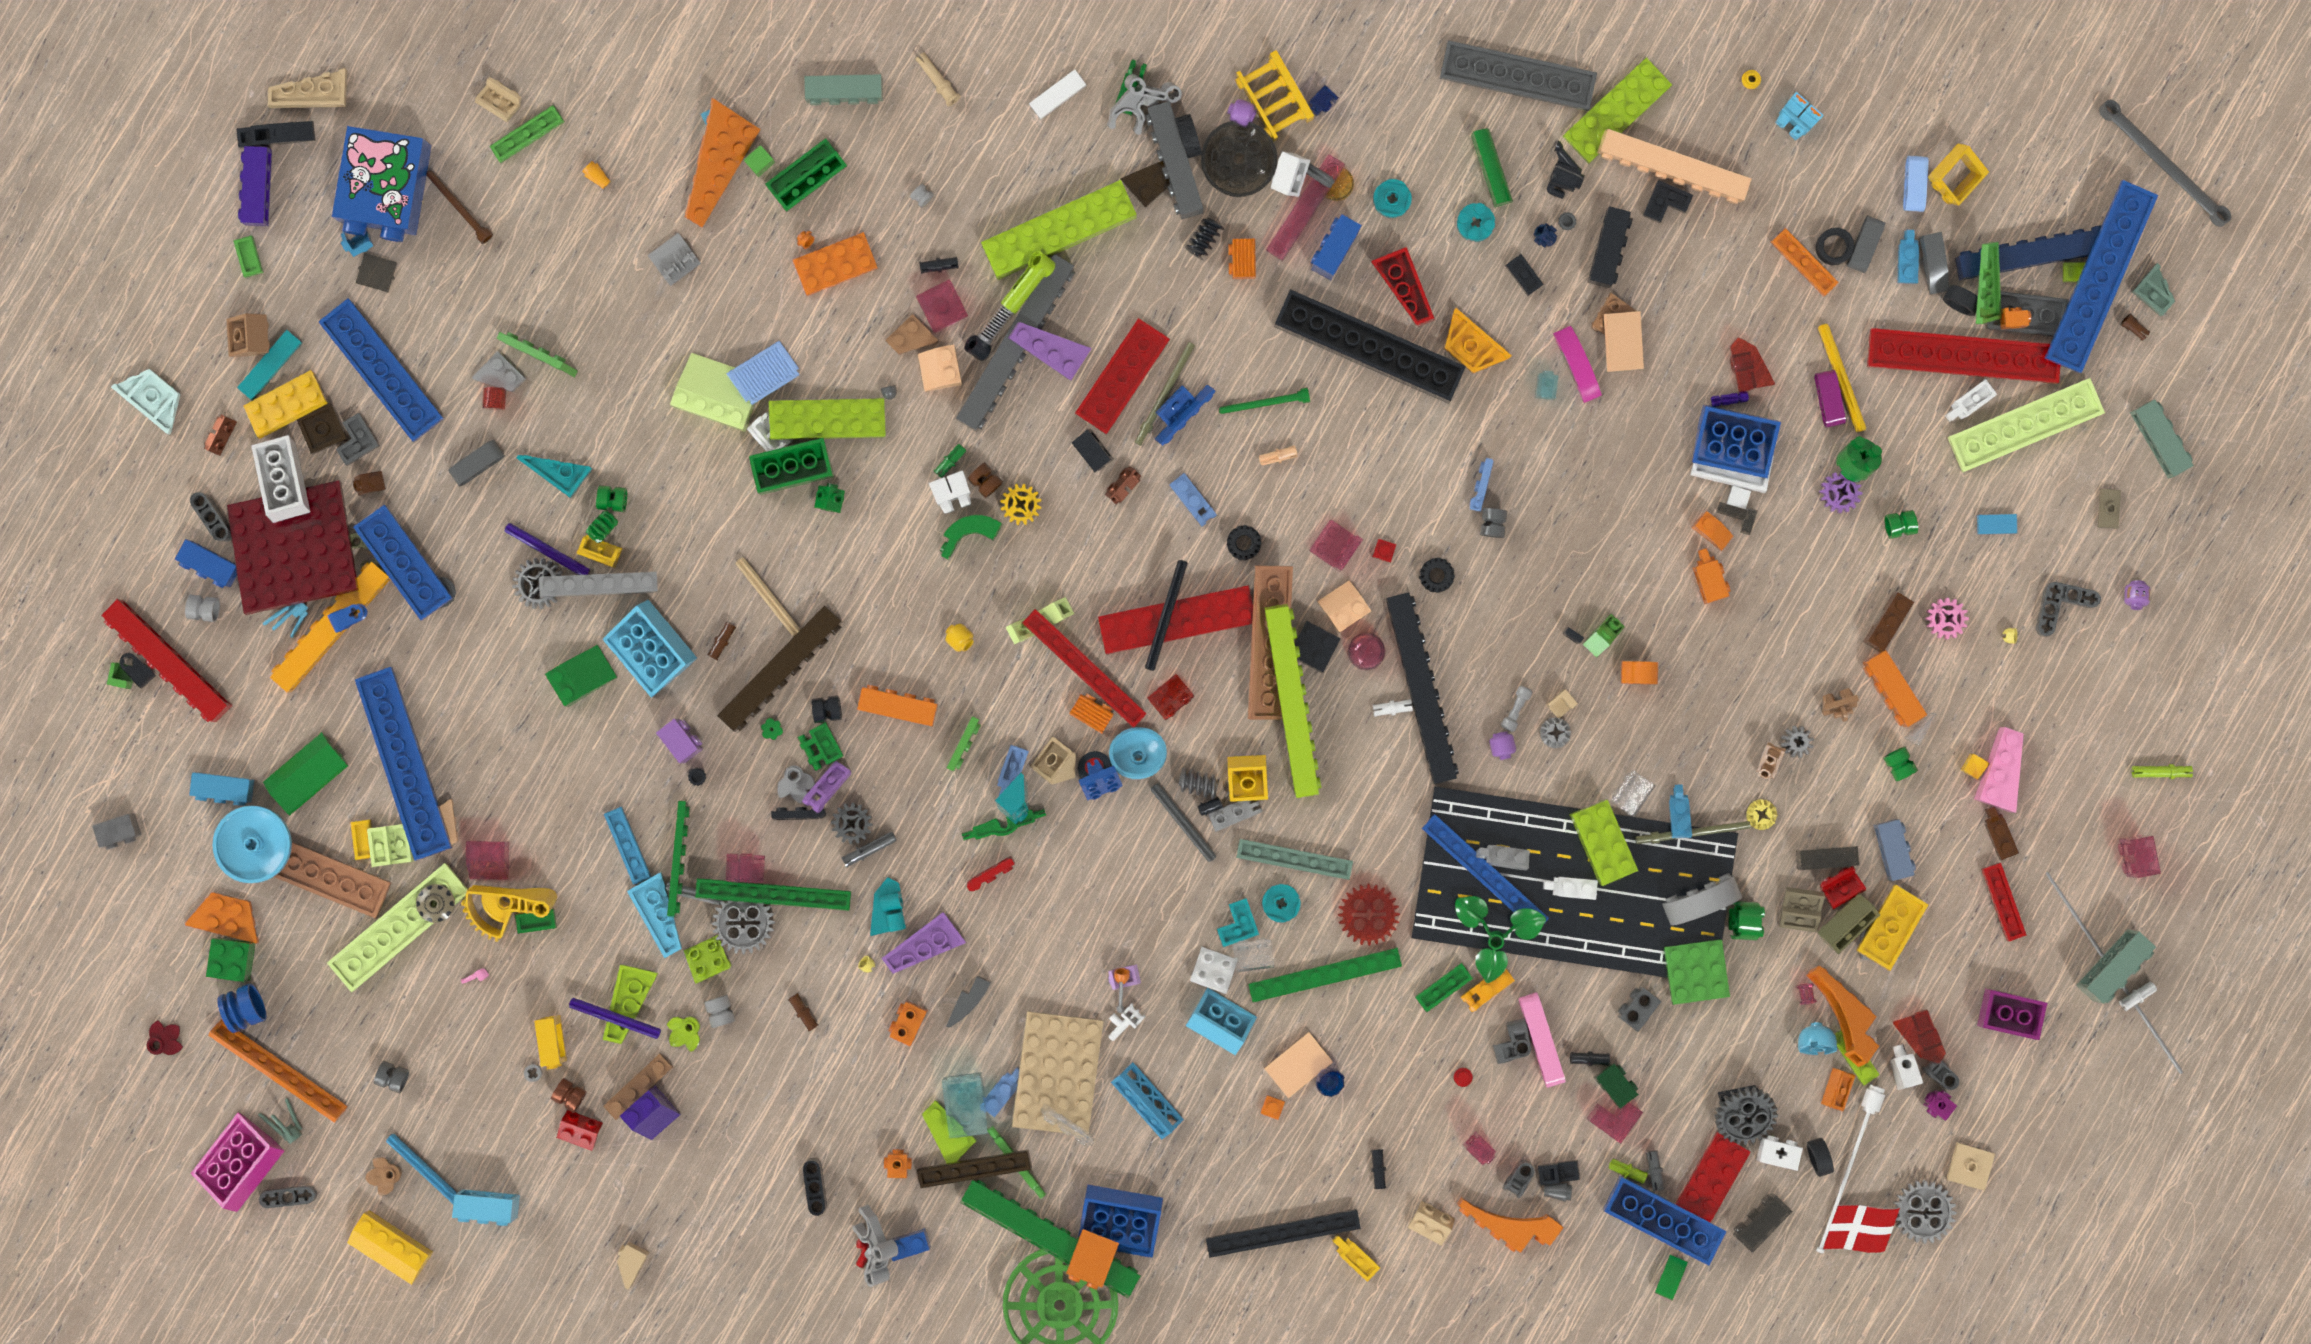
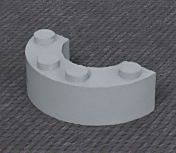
M1730 873L1719 877V881H1713L1704 885L1705 888L1700 891L1696 888L1686 892L1687 895L1677 897L1673 895L1666 898V902L1662 905L1670 925H1677L1703 917L1740 900L1742 894L1734 875L1731 876Z

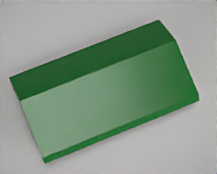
M825 138L765 183V185L783 209L788 212L845 169L847 164Z
M321 732L263 781L269 794L290 816L346 769L348 764L343 755L332 747L327 736Z

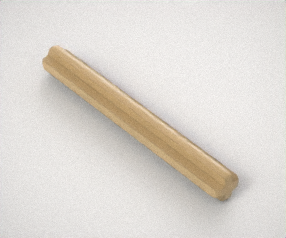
M740 558L736 562L737 567L790 634L795 636L801 629L745 558Z

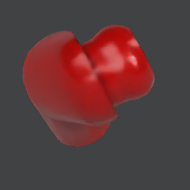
M858 1239L856 1247L861 1249V1254L856 1261V1265L864 1268L868 1261L865 1257V1252L869 1248V1244L863 1243Z

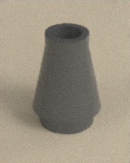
M1567 1183L1545 1185L1544 1196L1564 1202L1566 1200L1571 1201L1572 1185H1567Z

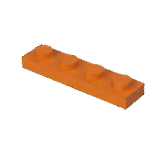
M1786 228L1770 242L1823 297L1839 283Z

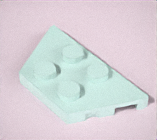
M148 369L137 376L127 378L126 381L111 386L112 389L165 433L171 434L181 394L155 372Z

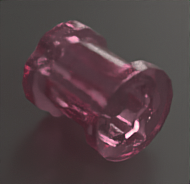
M1814 983L1796 986L1800 993V1005L1817 1002L1812 988Z

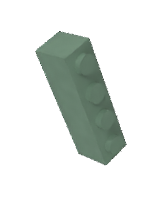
M881 74L804 76L805 100L813 106L821 105L822 102H829V105H840V102L858 105L859 102L878 104L879 101H883V78Z
M2154 399L2133 410L2130 414L2169 479L2194 466L2192 463L2193 459L2190 453L2183 448V441L2180 436L2176 435L2172 429V422L2165 417L2163 406Z

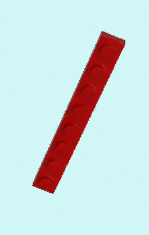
M1036 609L1025 618L1022 624L1132 728L1143 719L1147 713Z

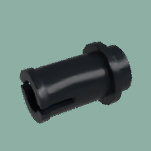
M1216 797L1205 803L1200 802L1197 808L1200 815H1205L1206 817L1208 813L1223 808L1219 797Z

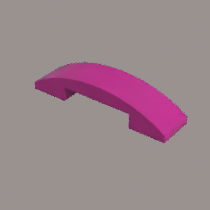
M1569 326L1553 333L1559 349L1563 352L1576 381V387L1583 402L1586 403L1602 396L1592 367L1573 328Z

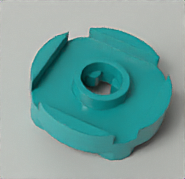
M1389 179L1382 182L1376 188L1373 195L1376 211L1387 218L1403 216L1409 209L1412 201V194L1404 182L1397 179ZM1391 194H1395V198H1398V201H1394L1393 204L1387 199V196L1390 197Z
M1472 203L1465 206L1457 217V230L1466 240L1474 242L1484 241L1495 228L1493 212L1482 203ZM1472 218L1480 219V227L1477 228L1476 225H1471L1473 222Z
M1286 884L1273 885L1265 892L1262 906L1264 912L1271 920L1283 923L1297 916L1301 907V901L1294 888ZM1285 898L1286 907L1282 906L1279 909L1276 901Z

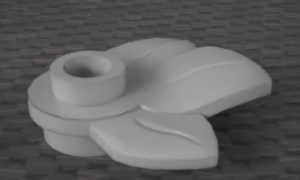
M790 766L785 770L784 778L778 783V795L780 798H783L790 794L795 801L802 803L803 798L807 794V789H811L815 785V781L811 775L803 773L800 767ZM793 771L798 774L796 779L791 777Z

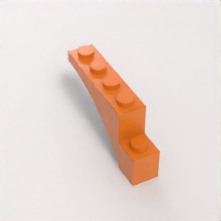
M1817 966L1811 969L1806 976L1825 996L1838 1019L1846 1048L1844 1055L1858 1067L1868 1063L1879 1048V1045L1875 1043L1871 1036L1865 1033L1877 1016L1872 1013L1870 1008L1864 1006L1854 994L1847 991L1841 982L1835 980L1825 968Z
M1462 1197L1457 1203L1461 1207L1459 1209L1461 1213L1467 1217L1469 1215L1473 1216L1476 1219L1474 1222L1482 1229L1486 1226L1491 1230L1490 1235L1498 1241L1500 1238L1507 1242L1505 1246L1513 1252L1517 1250L1521 1253L1534 1234L1536 1235L1534 1238L1542 1245L1546 1243L1550 1246L1564 1228L1548 1214L1535 1218H1511L1485 1211Z

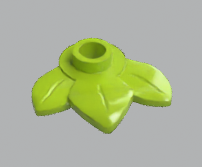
M674 1017L669 1020L667 1026L672 1030L669 1037L670 1045L679 1047L685 1044L690 1052L694 1051L700 1042L698 1035L700 1030L699 1021L694 1017H686L685 1019ZM687 1024H690L692 1026V1029H689L687 1027Z

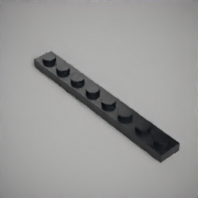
M1353 1209L1207 1237L1206 1243L1209 1258L1357 1230L1361 1229L1358 1211Z

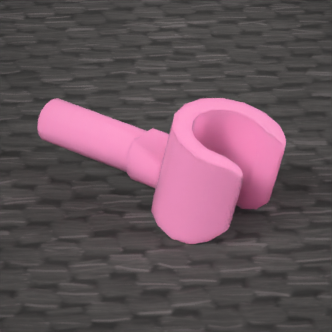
M482 968L474 974L461 979V982L464 984L475 978H478L481 982L489 974Z

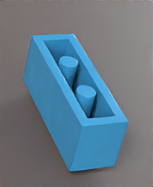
M192 773L189 796H195V800L207 801V798H213L215 803L226 804V800L233 801V805L245 806V803H252L255 780L206 773Z

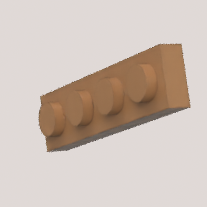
M661 1053L658 1054L603 1107L617 1120L624 1111L665 1076L673 1066Z

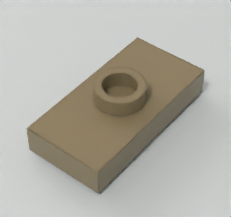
M2100 489L2098 528L2118 529L2121 490Z

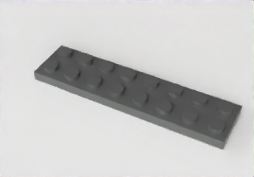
M1449 40L1440 74V79L1585 111L1590 110L1597 72Z

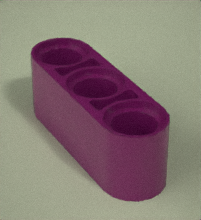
M1830 370L1815 373V385L1825 428L1845 424V412L1836 371Z

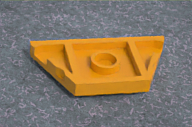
M1455 308L1444 350L1462 365L1466 366L1472 374L1510 359L1512 356Z

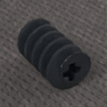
M1208 217L1201 220L1204 226L1198 225L1197 229L1199 232L1193 233L1196 239L1190 238L1189 242L1191 245L1185 246L1189 253L1203 260L1202 255L1208 256L1205 249L1212 250L1209 243H1216L1213 236L1220 237L1217 230H1224L1222 225Z

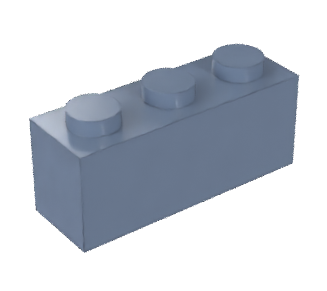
M1894 819L1874 824L1888 881L1914 876L1916 867L1913 859H1910L1909 856L1911 848L1909 842L1905 841L1904 833H1906L1904 823L1900 822V819Z

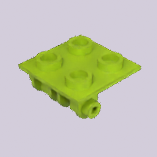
M719 935L683 951L695 984L728 970L732 966L730 960L727 959L723 946H721V940H716Z

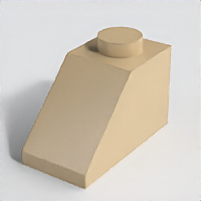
M631 1242L627 1243L626 1246L622 1245L617 1254L620 1256L617 1263L625 1288L628 1290L632 1287L650 1253Z

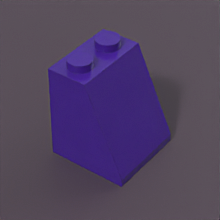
M654 1086L624 1111L620 1117L632 1131L653 1140L681 1113L658 1087Z

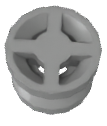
M922 183L912 192L910 198L916 200L918 206L922 208L932 199L934 194L931 191H927L926 186Z

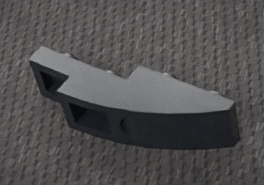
M314 121L274 123L236 128L238 148L316 141Z

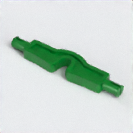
M1045 809L1034 812L1029 810L1027 817L1022 822L1018 821L1017 824H1014L1006 817L1008 823L1006 828L1000 826L998 819L974 826L973 830L962 833V836L970 835L963 837V840L971 838L978 840L991 835H1009L1016 831L1018 827L1034 823L1035 819L1046 816V813L1038 815L1045 812Z

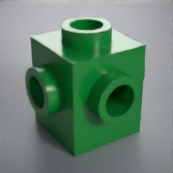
M827 483V486L819 485L814 508L841 513L845 491L838 489V485Z

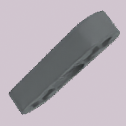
M310 1185L267 1190L260 1195L259 1203L264 1208L309 1204L316 1199L317 1191ZM306 1190L312 1194L308 1200L305 1196L298 1198V1194H303ZM287 1191L293 1195L291 1202H286L283 1199V1194ZM268 1194L269 1197L278 1196V1200H273L269 1204L268 1201H265V1197Z

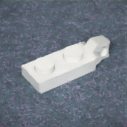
M1985 379L1957 399L1951 405L1953 410L1946 414L1945 417L1949 422L1958 416L1960 419H1963L1995 397L1997 393Z
M1554 877V882L1544 881L1543 889L1553 890V895L1561 897L1596 900L1598 881Z

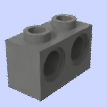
M1641 986L1639 989L1636 987L1629 996L1631 999L1627 1004H1622L1617 1016L1637 1032L1640 1031L1662 1002ZM1643 995L1648 997L1646 1005H1640L1639 999ZM1634 1010L1637 1016L1633 1021H1629L1627 1015L1630 1011Z

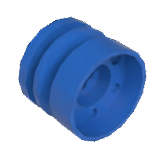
M252 983L237 988L236 993L229 991L227 995L222 994L217 998L222 1020L232 1033H236L240 1029H246L248 1023L255 1025L265 1021L267 1018L262 997Z

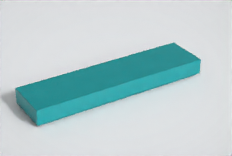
M286 330L269 349V353L263 356L237 388L253 401L303 342Z

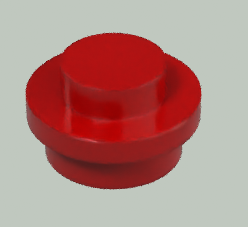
M1462 1067L1454 1072L1453 1079L1458 1086L1466 1087L1471 1084L1473 1075L1469 1069Z

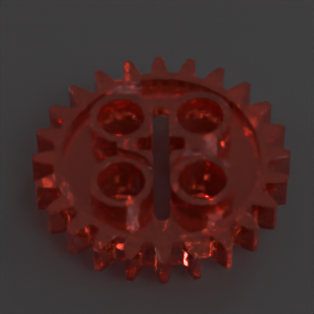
M1367 883L1365 889L1359 884L1358 891L1352 887L1353 894L1351 895L1346 892L1348 899L1342 898L1341 900L1345 904L1344 906H1338V908L1343 910L1342 913L1337 914L1343 917L1338 923L1345 924L1341 930H1348L1349 932L1346 936L1350 937L1353 935V942L1359 938L1360 945H1363L1365 940L1368 946L1371 945L1373 940L1378 945V939L1380 938L1385 942V935L1392 936L1389 932L1390 929L1397 930L1393 923H1399L1395 919V916L1400 915V913L1395 912L1399 905L1392 904L1396 898L1389 899L1391 892L1389 891L1384 894L1385 888L1382 887L1378 890L1377 884L1374 885L1373 889L1369 883ZM1356 900H1363V909L1356 910L1354 908ZM1382 900V909L1375 910L1373 907L1374 901ZM1367 909H1370L1372 913L1384 912L1386 915L1371 916L1370 920H1367L1366 916H1352V913H1367ZM1357 919L1364 921L1362 929L1358 930L1354 927V922ZM1376 919L1383 920L1384 925L1381 929L1374 928L1373 923Z

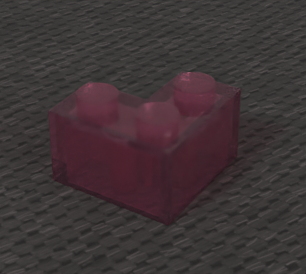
M1629 1102L1621 1109L1617 1108L1614 1114H1612L1597 1103L1587 1117V1120L1621 1144L1643 1112Z

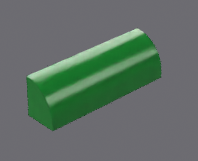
M1485 128L1473 131L1471 138L1494 208L1512 203L1513 199L1490 129Z

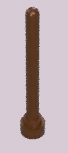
M427 171L426 176L476 231V238L481 244L488 242L493 237V233L488 228L481 227L433 171Z

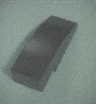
M1942 232L1923 235L1919 239L1929 295L1946 292L1949 288V278Z
M977 976L970 993L962 990L946 1027L950 1028L961 1021L977 1006L987 992L991 981Z

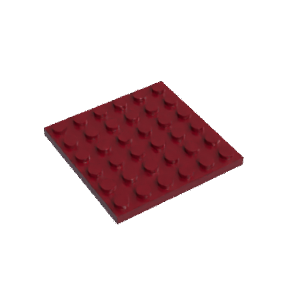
M340 480L306 487L310 512L274 523L265 514L262 497L227 505L242 608L245 615L359 590Z

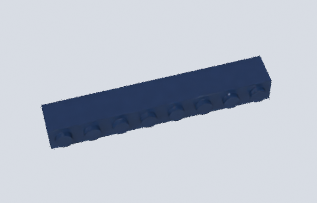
M2102 225L2091 227V231L2084 232V229L2072 231L2073 234L2066 235L2065 232L2054 234V238L2049 239L2046 236L2035 238L2033 242H2028V239L2021 240L2012 246H2009V243L2000 244V273L2087 257ZM1982 248L1976 253H1972L1971 250L1960 252V256L1955 258L1959 281L1979 277Z

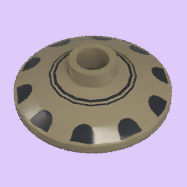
M433 884L426 886L420 891L416 899V908L424 920L431 923H439L451 916L455 908V899L447 887ZM432 900H435L437 902V906L435 908L431 906Z

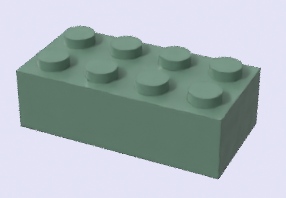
M2127 929L2076 986L2092 1001L2102 1004L2109 1003L2114 998V993L2118 988L2121 989L2127 984L2129 976L2136 974L2140 970L2141 963L2153 956V950L2156 946L2140 931Z

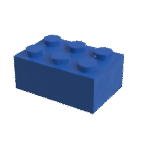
M1341 214L1340 218L1335 217L1329 229L1331 231L1330 235L1326 234L1321 242V251L1317 250L1311 259V264L1313 265L1311 270L1331 281L1362 225Z

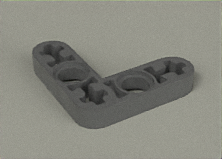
M2048 583L2044 588L2036 623L2037 633L2042 637H2047L2055 632L2061 602L2094 608L2101 602L2100 594L2094 590L2064 583ZM2055 586L2058 593L2053 595V599H2057V601H2047V598H2052L2050 588ZM2071 589L2077 592L2075 600L2068 598V592ZM2093 595L2095 602L2090 604L2089 600L2081 598L2082 596L2089 597ZM2047 604H2052L2055 608L2054 613L2051 615L2045 612ZM2043 617L2053 618L2052 621L2048 620L2047 627H2050V630L2044 633V629L2041 626L2046 624L2047 619L2043 620Z

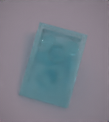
M982 1072L943 1077L942 1088L949 1138L988 1134Z

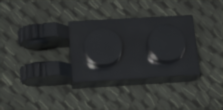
M786 807L776 808V811H771V818L773 820L822 819L827 813L824 808L821 812L817 813L813 808L807 810V807H795V811H788Z

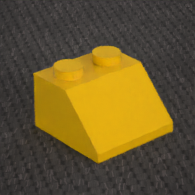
M1266 755L1227 757L1230 802L1268 800Z

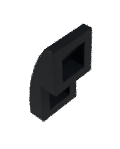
M1578 1160L1538 1166L1540 1185L1580 1180Z

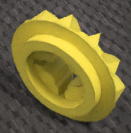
M1764 799L1752 802L1746 812L1747 821H1750V825L1758 830L1769 829L1775 824L1778 816L1776 807L1770 801ZM1766 809L1765 815L1769 819L1762 818L1759 820V814L1755 810L1763 811Z

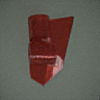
M1738 337L1730 346V364L1736 376L1739 392L1775 385L1757 347Z
M1928 1009L1893 1021V1025L1920 1058L1940 1064L1946 1052Z

